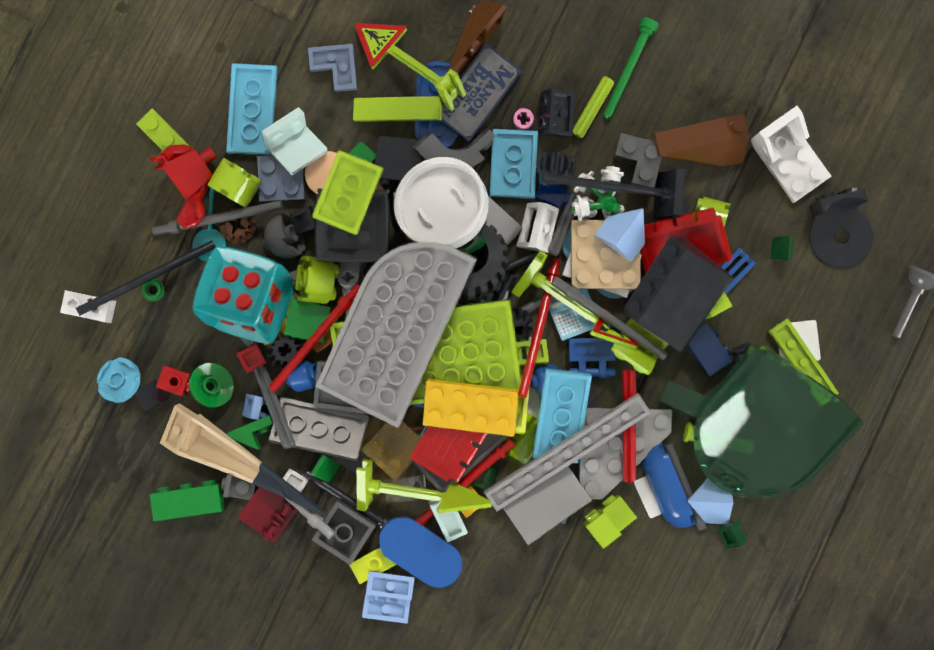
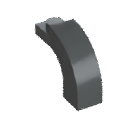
M485 129L467 146L453 150L446 148L433 133L428 132L413 146V149L424 160L436 157H450L461 160L470 167H473L485 159L479 151L487 150L493 144L492 140L496 136L491 130Z

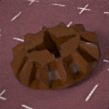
M235 207V208H233V209L227 210L226 212H228V211H233V210H237V209H242V208H237V207ZM253 216L241 218L240 224L246 230L237 229L235 232L233 231L234 226L229 222H237L238 219L220 222L219 228L222 236L229 242L236 244L248 241L256 229V222Z

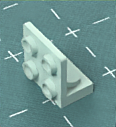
M299 107L262 131L265 147L291 175L299 172L327 153V147L306 127L304 112Z

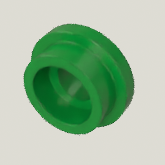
M153 279L143 284L142 294L145 299L155 302L164 296L165 287L161 281ZM156 286L157 293L152 295L150 289Z

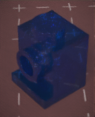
M547 182L546 185L540 184L535 200L560 209L562 204H567L571 193L563 188V184Z

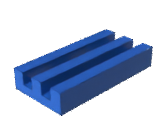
M738 248L732 254L733 260L725 262L721 266L725 270L739 255L741 259L728 272L732 276L744 262L748 264L730 282L724 291L726 294L756 264L741 248Z

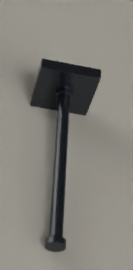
M673 169L658 173L655 188L551 174L547 170H542L539 176L540 184L545 185L548 182L655 197L653 218L656 219L682 215L685 169Z

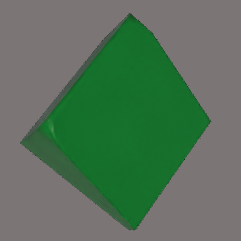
M362 142L357 144L348 153L371 164L376 159V153Z
M322 455L311 473L325 482H330L341 464L328 455Z

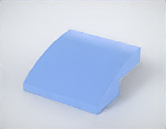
M369 572L362 618L408 623L414 577Z

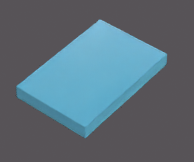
M493 129V134L496 137L492 140L490 197L535 199L538 131Z

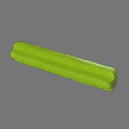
M602 77L575 124L573 134L576 137H584L613 87L614 81L609 77Z

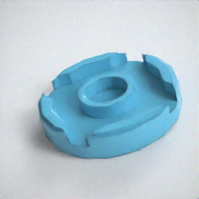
M122 357L106 362L97 376L99 394L104 399L114 403L130 399L136 393L140 384L141 374L138 367L132 361Z

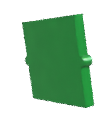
M292 298L289 312L285 316L287 321L284 335L308 340L329 316L331 307L302 302ZM325 334L318 343L323 344Z

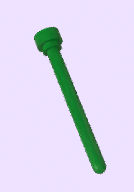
M643 17L639 24V32L641 33L604 112V118L607 120L611 119L648 37L652 36L659 26L656 21L650 18Z

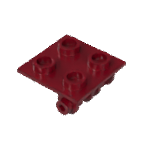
M259 487L237 518L262 534L261 536L265 540H271L275 543L298 510L284 497Z

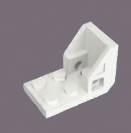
M798 106L771 123L751 139L753 148L793 203L831 177L806 141L809 133L803 113Z

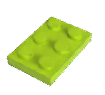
M338 150L312 217L357 235L383 168Z

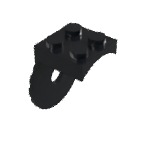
M855 186L838 192L836 196L834 192L815 198L816 202L809 205L814 220L810 229V244L815 255L825 264L836 268H846L861 262L868 255L873 243L871 224L867 217L857 209V206L868 202L865 188L857 190ZM844 229L848 232L849 239L845 244H839L835 241L834 233L836 230Z

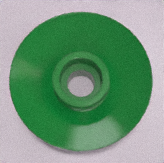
M205 363L198 366L192 372L189 380V388L193 398L199 404L206 407L215 408L222 406L233 394L234 384L230 373L224 367L215 363ZM206 384L211 385V391L206 388Z

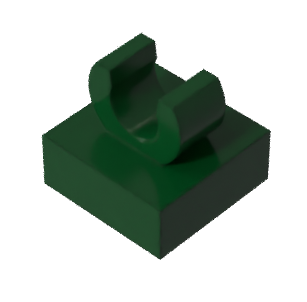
M742 521L725 524L717 529L727 549L740 547L747 542L745 538L748 536V532L742 533L739 527L743 524Z

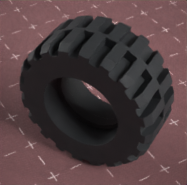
M487 221L484 222L480 229V233L487 241V244L476 250L484 258L485 266L480 271L469 275L457 303H461V306L468 305V303H481V299L488 301L492 298L493 293H497L500 290L501 283H504L508 263L507 246L504 244L503 236L501 234L497 235V229L493 225L489 227L486 225Z

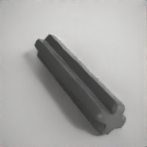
M577 194L570 195L548 247V254L552 256H557L560 253L571 227V221L574 220L572 202L577 199Z

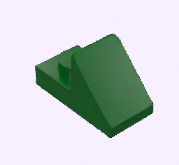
M271 415L230 431L227 435L236 441L259 450L261 446L255 432L258 431L260 435L270 431L273 420Z

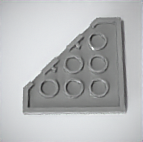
M587 408L584 427L613 408ZM649 409L651 414L636 423V466L654 446L660 444L671 433V409ZM623 432L579 459V483L591 499H603L623 480Z

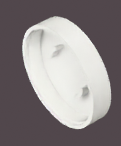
M450 157L428 159L413 167L401 180L394 200L397 222L414 243L434 242L448 245L455 249L463 246L477 235L486 220L489 208L487 190L478 174L465 162Z

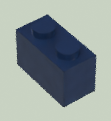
M708 323L701 325L687 348L704 374L711 376L732 362L730 358L732 353L726 344L722 345L717 338L719 336L718 331L713 325L709 326Z

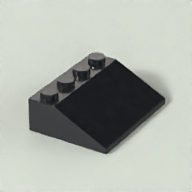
M670 236L624 306L623 311L637 324L678 351L684 352L733 277L686 237Z

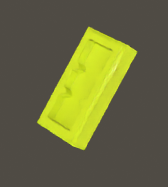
M379 547L353 561L350 567L359 584L368 580L369 572L382 573L397 564L389 560Z

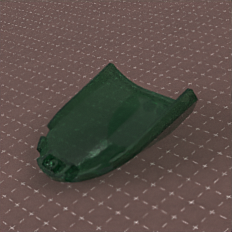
M752 344L701 407L694 425L693 446L702 471L717 487L742 498L760 496V499H771L780 497L779 493L790 489L794 492L810 482L863 426V422L831 390L770 348Z

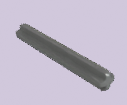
M260 366L254 370L263 397L283 448H291L295 445L294 439L276 392L268 387L272 382L265 366Z

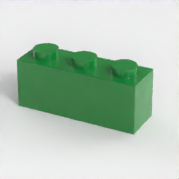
M215 480L202 481V486L193 487L192 483L180 484L179 489L170 490V486L156 488V492L150 494L153 521L224 511L223 491H221L222 483L215 484Z

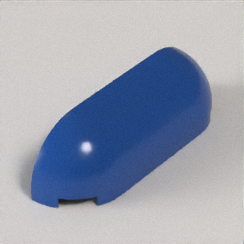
M661 442L654 446L642 460L644 474L663 518L669 524L678 528L691 527L696 525L692 517V509L668 453L665 452Z

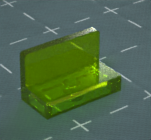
M527 413L525 434L515 433L514 437L509 436L499 447L510 438L515 443V446L507 454L525 465L529 463L533 454L538 419Z

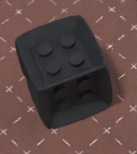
M322 188L317 189L316 206L321 196ZM375 189L357 235L315 218L316 259L335 262H376L387 254L390 243V199L388 194L390 190Z

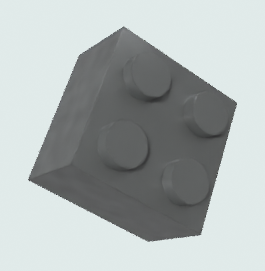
M337 500L324 520L335 534L332 538L328 539L318 530L312 541L351 565L377 524L341 500Z

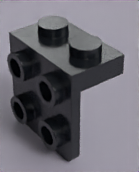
M380 136L378 138L375 165L383 168L377 184H400L404 176L413 167L421 163V156L413 149V146L420 140Z

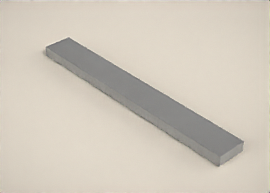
M637 393L486 489L484 494L492 502V506L497 512L642 420L651 412L639 393Z

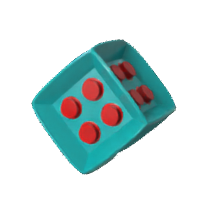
M218 246L212 251L202 273L194 297L193 311L205 324L220 331L260 343H272L277 337L292 297L294 280L282 265L268 258L230 247Z

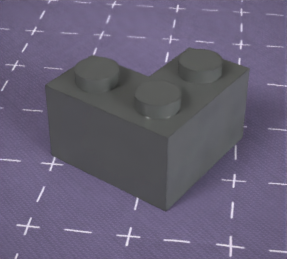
M621 133L617 140L613 159L634 164L630 184L655 187L662 159L657 154L655 141Z

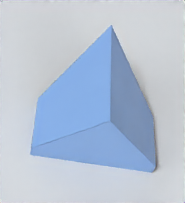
M643 209L608 216L594 235L632 262L645 244Z
M707 478L688 500V503L705 523L729 524L733 507L730 479Z

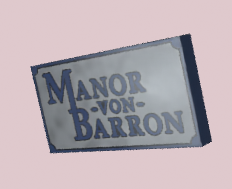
M486 43L460 78L466 95L464 98L459 94L452 101L455 107L453 111L446 108L442 102V116L439 121L466 142H469L522 71Z

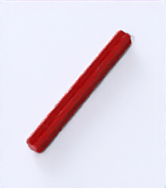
M624 369L622 371V403L636 394V371L634 369ZM636 423L623 431V481L627 483L636 481Z

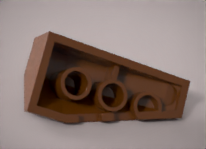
M482 0L479 5L475 3L468 12L469 18L449 70L452 69L459 76L503 23L507 9L506 6L493 1Z
M740 114L654 133L653 137L659 157L696 161L699 164H713L716 167H727L743 163L749 140V132L745 116Z

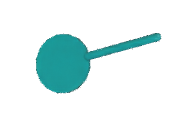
M211 187L209 191L208 216L213 215L214 189ZM210 224L208 229H203L197 233L192 245L193 249L213 240L216 247H226V240L219 231L212 229V224ZM212 251L198 258L207 262Z

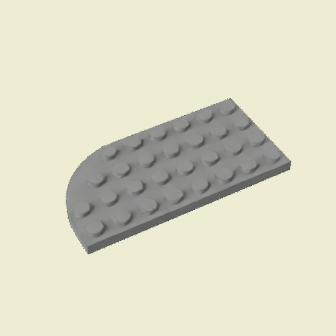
M434 242L411 243L385 254L372 266L365 276L315 387L398 428L477 259L448 245Z

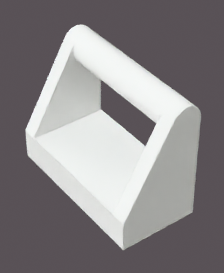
M527 203L521 226L523 229L520 231L516 247L534 251L541 250L548 253L559 209L547 203ZM537 210L530 241L527 242L534 211Z

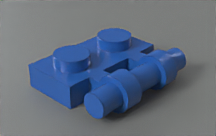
M601 338L569 339V362L578 361V368H569V371L589 373L592 377H599V379L615 377V367L606 368V361H615V354L611 350L614 343ZM586 361H598L599 367L586 368Z

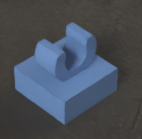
M246 394L242 416L259 420V417H266L268 414L261 412V406L267 405L263 397Z

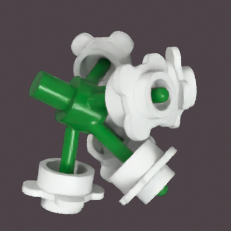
M614 165L606 166V170H601V174H603L601 180L620 183L624 173L619 172L620 168ZM594 172L582 173L579 177L594 179L592 177ZM578 186L574 189L575 193L579 190L583 194L592 191L598 196L597 202L589 200L587 196L582 198L580 195L576 196L577 199L572 202V211L574 216H578L579 221L589 220V218L594 217L598 209H603L604 220L608 216L623 213L625 210L624 206L617 203L616 198L613 197L616 194L615 191Z

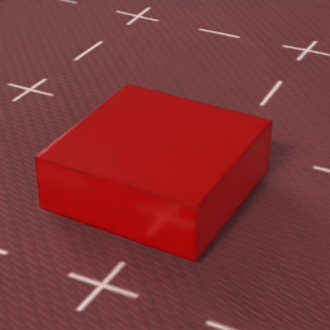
M257 343L236 353L247 374L268 363Z

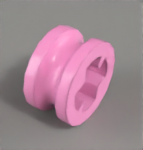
M526 108L517 110L513 118L515 127L520 130L529 129L534 121L532 112ZM526 114V118L530 119V122L526 121V125H521V121L517 120V117Z

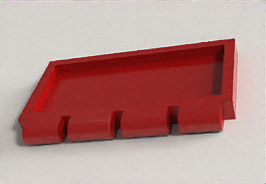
M713 207L697 211V216L695 212L677 216L676 220L673 217L657 221L656 225L655 223L644 225L645 244L641 248L640 254L642 255L641 259L645 274L670 236L686 237L716 264L733 260L721 215L716 216Z
M428 426L409 458L447 482L453 479L459 483L466 471V468L461 466L460 463L462 461L468 465L471 463L479 450L472 443L475 441L482 445L488 433Z

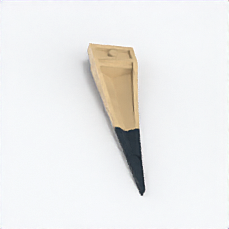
M181 404L174 406L160 444L179 456L255 484L319 515L325 514L323 509L201 414L197 415Z

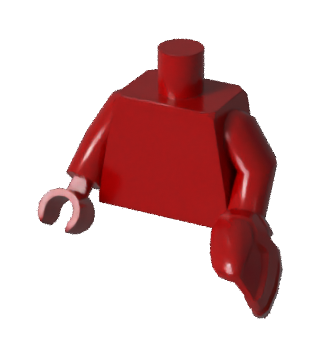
M169 145L158 156L150 157V162H158L154 170L164 169L186 200L188 199L177 217V223L183 228L198 226L205 215L204 205L201 200L207 191L210 177L213 175L206 165L217 158L210 147L198 154L192 145Z

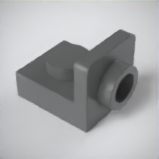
M227 474V478H223L221 484V491H224L223 497L227 498L234 497L250 500L256 489L255 484Z

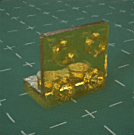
M403 421L398 428L386 422L377 434L362 448V451L396 481L413 462L409 457L421 437Z

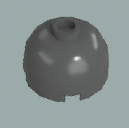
M288 212L279 214L269 220L264 229L263 244L265 248L276 257L282 259L294 258L303 254L302 251L306 249L304 234L296 235L290 213Z

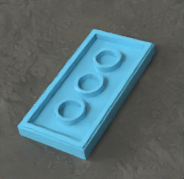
M232 63L226 150L228 154L272 156L265 147L262 131L272 125L275 120L277 66Z
M545 368L532 454L533 458H537L584 427L592 378L591 374Z

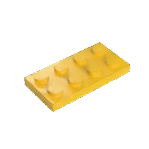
M427 379L423 425L514 437L519 390Z

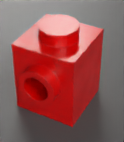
M163 366L156 387L179 396H186L187 393H191L189 388L191 374L170 366Z

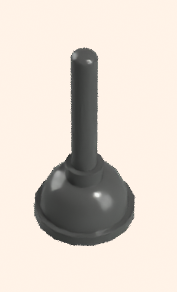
M911 264L907 268H909L908 280L912 284L910 288L912 292L892 333V336L895 338H901L920 295H923L925 290L934 289V274Z

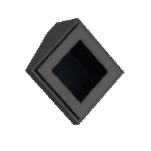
M156 380L138 389L134 394L146 412L168 399L162 389L156 387Z

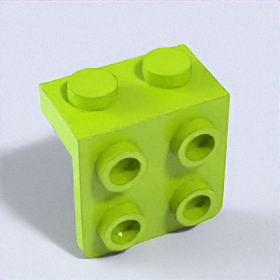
M631 317L627 321L626 325L662 350L668 345V343L637 324ZM616 343L613 344L611 350L617 358L626 360L640 373L649 375L652 372L658 358L638 343L636 350Z

